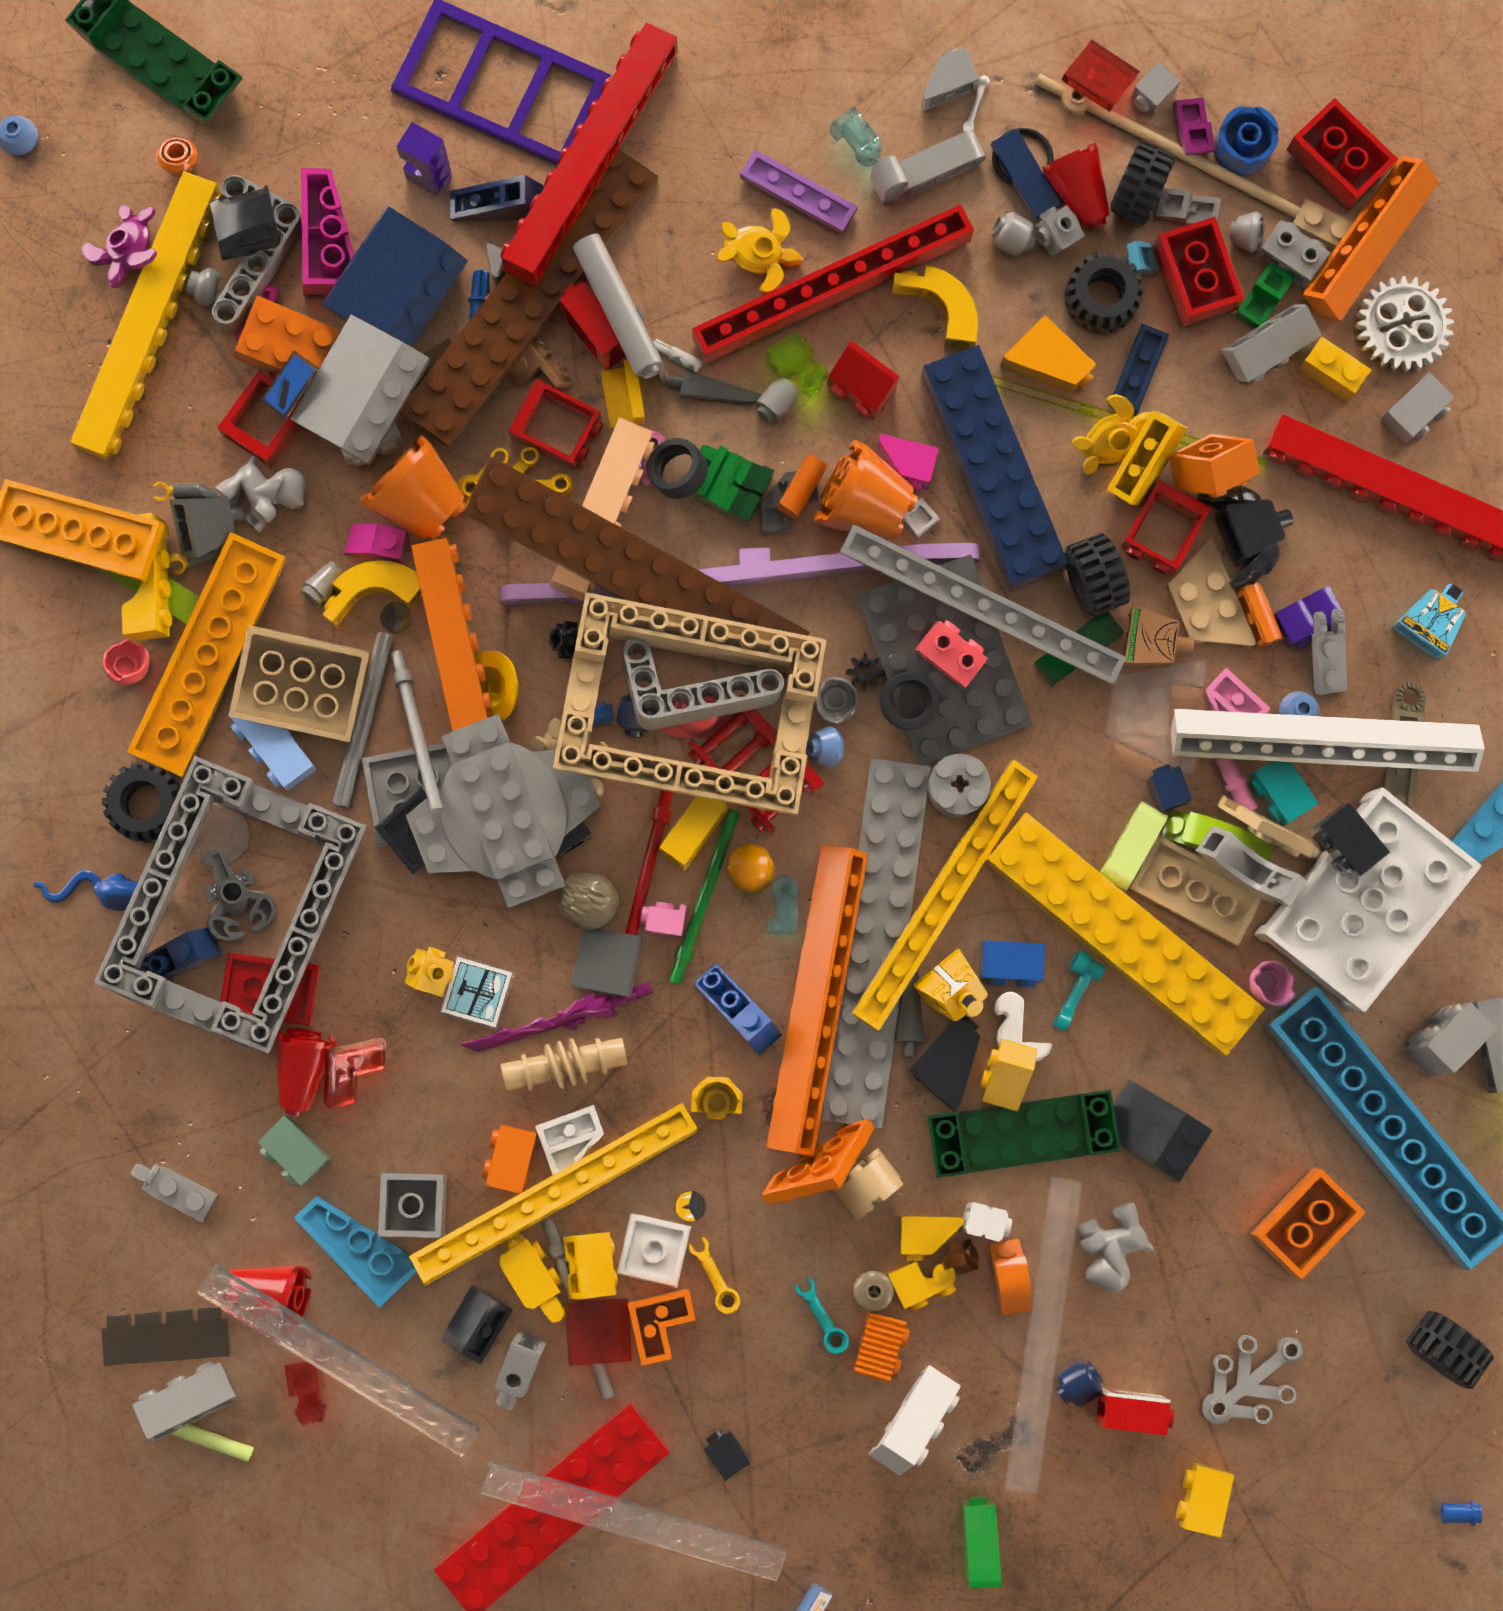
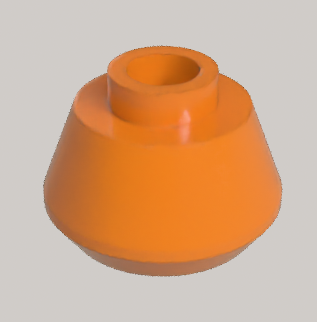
M172 138L165 141L158 148L156 157L158 164L167 173L174 177H181L183 171L192 172L198 153L195 145L189 140Z

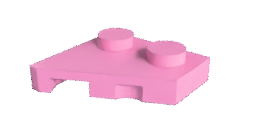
M1227 668L1205 689L1212 711L1266 714L1271 709Z

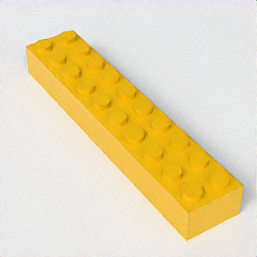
M1025 812L984 862L1219 1057L1229 1054L1265 1009L1027 812Z

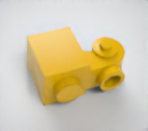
M912 1261L887 1273L902 1308L910 1307L911 1312L928 1305L926 1299L935 1294L942 1298L956 1291L954 1286L955 1271L953 1268L944 1270L942 1263H938L933 1267L932 1277L929 1278L922 1275L916 1261Z

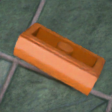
M811 453L807 454L777 504V510L791 518L798 519L827 469L826 463Z
M1255 583L1241 589L1236 595L1257 644L1255 647L1261 649L1282 640L1283 636L1261 583Z

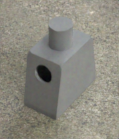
M521 1330L517 1332L510 1344L494 1386L500 1390L496 1400L497 1405L513 1410L517 1398L524 1399L548 1341Z

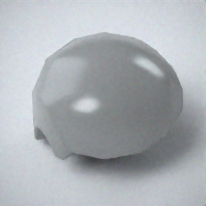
M840 677L825 679L819 684L817 698L813 704L814 710L823 720L829 723L840 724L854 715L858 704L857 690L846 679Z

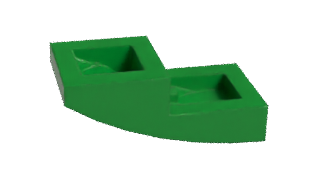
M1270 262L1234 316L1254 329L1264 324L1295 277Z

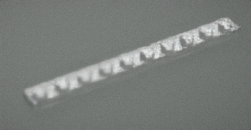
M1050 1177L1032 1297V1311H1030L1007 1465L1005 1490L1037 1494L1082 1182Z
M215 1263L199 1285L196 1293L460 1457L464 1455L479 1435L480 1428L218 1264Z
M492 1460L489 1461L479 1489L480 1494L776 1582L787 1555V1550L781 1546Z

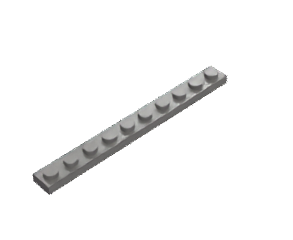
M852 525L839 552L1110 685H1114L1127 658L856 525Z

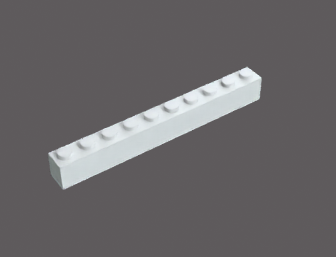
M1174 709L1170 731L1173 756L1478 772L1485 750L1479 725Z

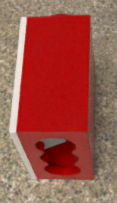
M1102 1388V1393L1098 1396L1095 1422L1108 1429L1167 1436L1168 1428L1172 1429L1174 1409H1170L1171 1400L1161 1395Z

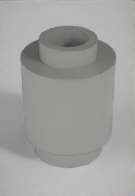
M782 377L778 381H773L755 403L758 408L757 414L768 423L771 421L779 422L796 401L797 388L790 381Z

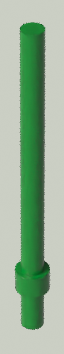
M728 809L681 946L678 945L675 951L674 958H676L669 978V982L680 985L687 963H691L695 951L692 949L740 814L737 811Z

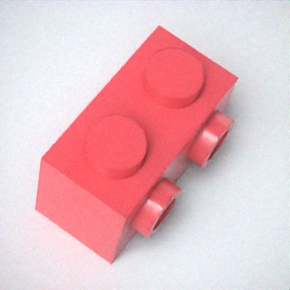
M947 620L945 623L937 621L915 648L914 652L958 686L965 688L988 659L982 654L985 649L972 639L968 642L958 635L961 632L960 629Z

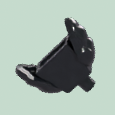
M1235 486L1227 490V494L1221 497H1210L1209 494L1198 493V501L1210 506L1211 509L1220 510L1216 513V517L1235 565L1239 566L1249 561L1232 578L1229 585L1235 589L1247 584H1255L1263 575H1268L1280 557L1281 547L1279 543L1285 539L1283 528L1293 525L1294 520L1291 511L1284 509L1276 512L1270 499L1262 500L1257 492L1245 486Z

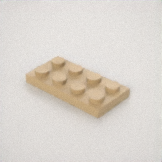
M1160 835L1156 838L1129 887V890L1235 947L1239 946L1262 901V898L1232 881L1205 859Z

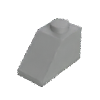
M966 47L958 51L956 48L944 52L938 59L923 94L921 103L923 111L977 90L980 78Z

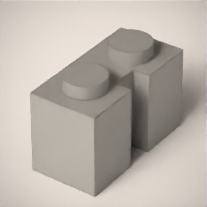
M1429 372L1382 417L1381 421L1405 445L1412 438L1418 442L1430 430L1427 424L1433 418L1439 421L1451 410L1448 404L1454 396Z

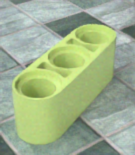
M1141 801L1100 873L1118 888L1126 891L1162 830L1168 816Z

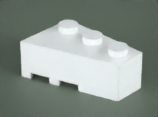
M927 1366L921 1371L900 1404L901 1407L893 1421L889 1422L884 1429L886 1433L878 1446L873 1447L868 1455L898 1476L915 1464L920 1466L929 1452L925 1446L930 1438L933 1440L937 1438L944 1426L941 1419L945 1412L950 1414L958 1403L959 1397L956 1396V1393L961 1386L932 1366Z

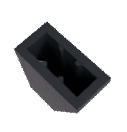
M966 1015L958 1021L951 1020L907 1071L953 1112L960 1108L981 1037L976 1031L979 1026Z

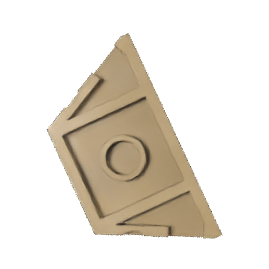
M1213 538L1209 539L1167 585V591L1186 636L1194 638V643L1211 642L1216 645L1232 644L1243 645L1248 648L1254 647L1257 644L1235 590L1229 585V576Z
M1222 796L1217 805L1249 825L1247 830L1254 833L1255 836L1270 844L1274 840V844L1295 857L1302 853L1310 858L1318 859L1322 853L1312 841L1225 796Z

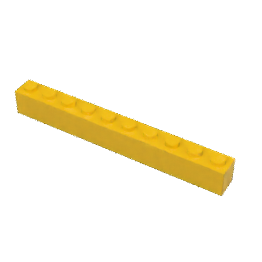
M183 171L151 249L157 251V256L154 261L144 266L70 440V443L76 450L108 462L111 461L113 455H117L122 444L121 434L124 427H129L133 418V411L131 410L135 401H139L143 395L145 387L143 381L146 374H150L155 366L156 357L154 355L158 346L161 347L165 342L168 321L173 319L177 313L178 297L181 292H185L187 289L188 273L191 266H195L199 260L201 253L199 247L203 238L206 239L210 234L212 222H210L212 218L210 203L223 199L217 183Z

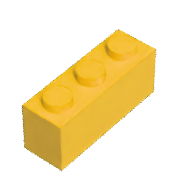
M1152 410L1107 490L1131 505L1143 506L1169 462V455L1174 453L1188 428L1166 414Z

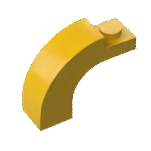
M927 265L924 276H918V273L913 271L895 273L892 294L926 298L934 302L942 310L946 319L944 347L964 350L975 347L978 331L977 311L971 295L959 280L948 272Z
M379 560L358 564L342 573L332 583L340 593L338 596L333 595L324 606L326 611L323 613V616L329 623L337 627L357 601L372 593L389 594L412 609L422 597L417 572L405 565L391 561Z

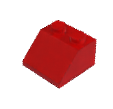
M851 340L830 372L827 385L829 386V391L840 400L845 398L852 403V408L864 418L869 416L874 420L896 393L899 376Z

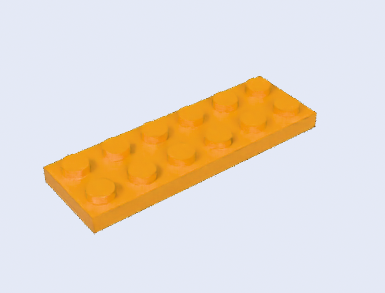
M7 479L4 480L0 492L1 542L146 582L165 524L157 520Z

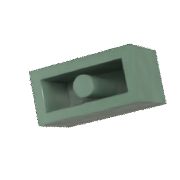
M286 1115L258 1141L263 1147L260 1153L271 1164L277 1161L285 1169L281 1174L293 1186L297 1183L300 1186H306L332 1160Z

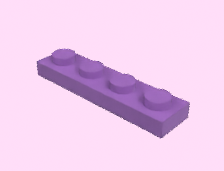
M757 150L753 151L740 173V178L842 235L857 211V206Z

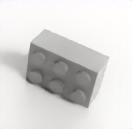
M1471 1002L1465 1004L1457 1003L1454 1006L1448 1005L1446 1008L1440 1007L1429 1017L1432 1023L1424 1030L1419 1028L1409 1037L1407 1041L1410 1045L1404 1051L1430 1077L1453 1074L1498 1029Z

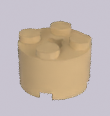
M877 1148L866 1156L864 1161L861 1159L850 1169L842 1187L833 1192L856 1220H859L872 1211L876 1205L886 1200L904 1184V1181Z

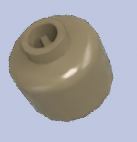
M868 1270L861 1273L853 1285V1296L856 1302L868 1311H880L886 1308L891 1303L894 1295V1287L890 1278L877 1270ZM876 1286L879 1287L880 1293L876 1291ZM874 1293L877 1297H871L870 1295Z

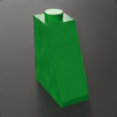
M985 1496L969 1497V1502H961L964 1580L970 1589L1002 1588L996 1505L992 1501L988 1502Z

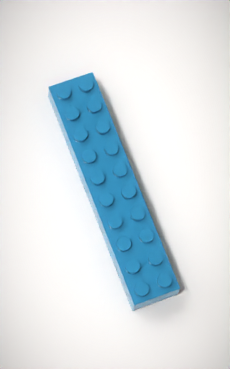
M1318 986L1310 988L1263 1026L1460 1269L1471 1270L1503 1243V1212Z

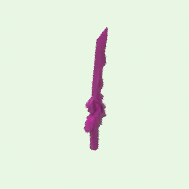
M646 982L633 988L631 998L618 995L607 998V994L595 997L593 991L579 1001L576 999L564 1011L558 1010L557 1015L548 1019L539 1017L529 1025L516 1029L506 1027L493 1035L461 1043L460 1045L479 1052L561 1026L576 1030L577 1025L584 1024L588 1017L594 1016L598 1019H609V1017L618 1016V1012L614 1008L652 994L653 990L650 983Z

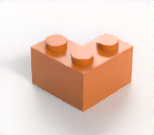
M689 1288L628 1302L641 1365L644 1366L673 1358L666 1327L696 1320Z

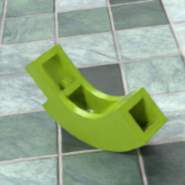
M1170 810L1161 835L1163 838L1178 845L1197 849L1211 827L1215 826L1233 833L1249 849L1270 862L1275 846L1260 839L1255 834L1198 813L1190 812V814Z

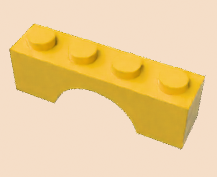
M154 513L139 514V516L165 524L146 582L142 581L135 596L122 605L123 635L136 642L170 637V626L172 625V615L169 610L168 599L171 595V586L168 581L167 568L170 566V558L166 545L169 529L166 521Z

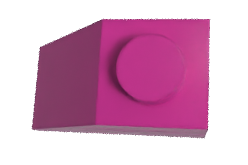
M880 434L877 447L887 464L912 485L914 491H922V488L928 490L939 448Z
M351 524L344 553L345 555L373 561H391L404 565L410 537L407 530L380 524Z

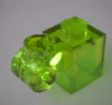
M798 332L766 349V359L778 379L781 377L788 379L795 374L801 375L799 388L807 396H814L819 393L822 383L829 376L821 362L816 365L812 358L814 350L806 337L802 339Z

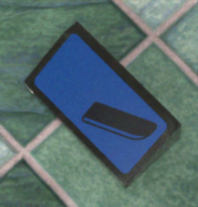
M294 350L261 401L286 419L320 367Z

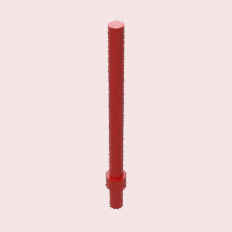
M661 790L657 808H653L651 816L653 825L625 934L636 936L638 934L642 909L645 906L665 824L669 823L671 815L669 807L673 792Z

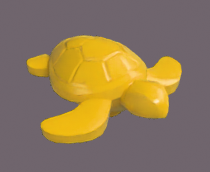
M776 208L770 212L773 223L772 232L761 226H748L737 231L732 223L723 222L721 231L722 235L727 239L723 244L724 248L720 250L716 257L720 262H727L732 259L739 267L751 273H766V278L760 287V292L765 294L776 290L783 281L784 273L779 264L786 267H796L803 262V258L796 250L781 247V244L789 235L790 224L783 211Z
M1117 394L1109 396L1106 399L1107 403L1115 409L1116 414L1101 419L1093 426L1086 437L1078 436L1072 440V444L1078 450H1081L1082 455L1087 458L1083 462L1084 473L1087 475L1093 474L1099 463L1113 464L1124 460L1151 413L1144 412L1132 419L1134 414L1132 403L1127 398Z

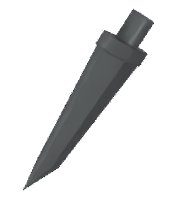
M685 370L683 377L669 374L666 386L681 389L679 397L684 398L691 397L752 404L762 395L694 373L690 370Z
M918 969L901 995L897 1031L895 1033V1041L904 1042L903 1057L915 1058L916 1043H925L921 996L913 985L919 980Z

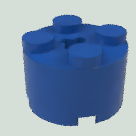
M1239 106L1233 109L1224 118L1215 137L1214 152L1217 159L1227 170L1239 176H1246L1247 174L1259 171L1268 163L1277 147L1278 124L1272 114L1264 108Z

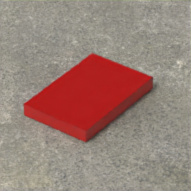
M228 952L220 1002L224 1001L253 1015V1009L275 959ZM307 965L283 1023L311 1026L320 965Z

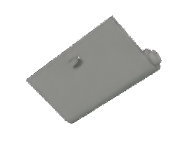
M592 234L582 238L575 243L573 250L635 376H643L644 379H648L657 374L662 385L667 383L663 361L643 323L645 317L640 307H635L599 234Z

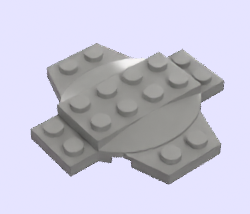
M500 714L442 735V740L452 763L443 785L438 789L443 811L432 814L428 799H426L406 815L428 873L477 871L487 877L496 879L508 908L566 886L555 856L561 848L564 836L601 807L590 776L553 769L556 750L530 751L520 745L511 743Z

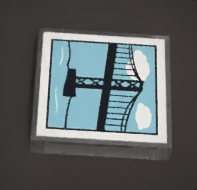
M456 954L453 965V978L446 986L438 1013L498 1031L515 971Z

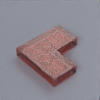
M382 1037L339 1046L325 1051L324 1105L328 1109L356 1103L357 1075L385 1069L386 1041Z

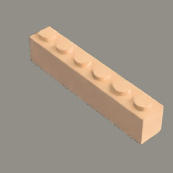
M622 418L618 419L582 505L583 507L621 527V523L617 522L620 512L627 513L633 498L628 495L631 485L638 486L644 471L639 468L642 459L648 460L655 445V443L650 441L653 431ZM557 565L550 588L584 601L586 592L593 594L596 585Z

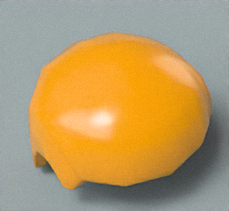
M748 844L739 846L731 853L727 868L736 888L753 894L764 891L772 883L775 866L772 857L765 848Z

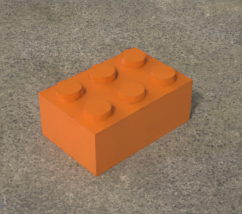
M257 295L235 348L233 358L266 372H272L280 377L292 357L296 355L314 370L303 386L308 389L341 330Z
M1312 1168L1249 1235L1293 1278L1302 1280L1366 1212L1321 1168Z

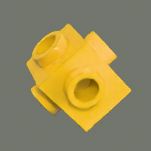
M429 946L428 950L425 951L417 948L415 954L408 961V974L404 983L414 989L442 997L446 985L453 978L454 962L445 958L446 952Z

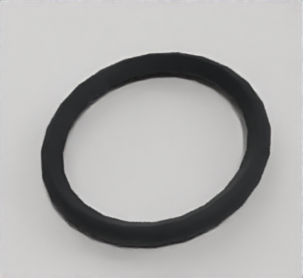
M1016 128L1020 134L1034 136L1043 143L1048 155L1047 165L1054 161L1052 147L1044 135L1030 128ZM1012 129V130H1010V131L1004 133L1002 136H1004L1005 134H1007V133H1009V132H1011V131H1013V130H1015V129ZM992 151L993 167L997 175L1004 182L1014 186L1010 178L1002 171L995 152Z

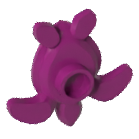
M122 205L119 209V215L123 222L108 235L106 249L96 248L90 243L84 244L82 252L89 263L95 266L111 264L107 273V280L112 288H119L124 285L126 272L132 269L143 268L156 258L157 251L155 249L148 250L150 241L148 222L155 216L153 207L145 208L138 215H134V211L131 208Z

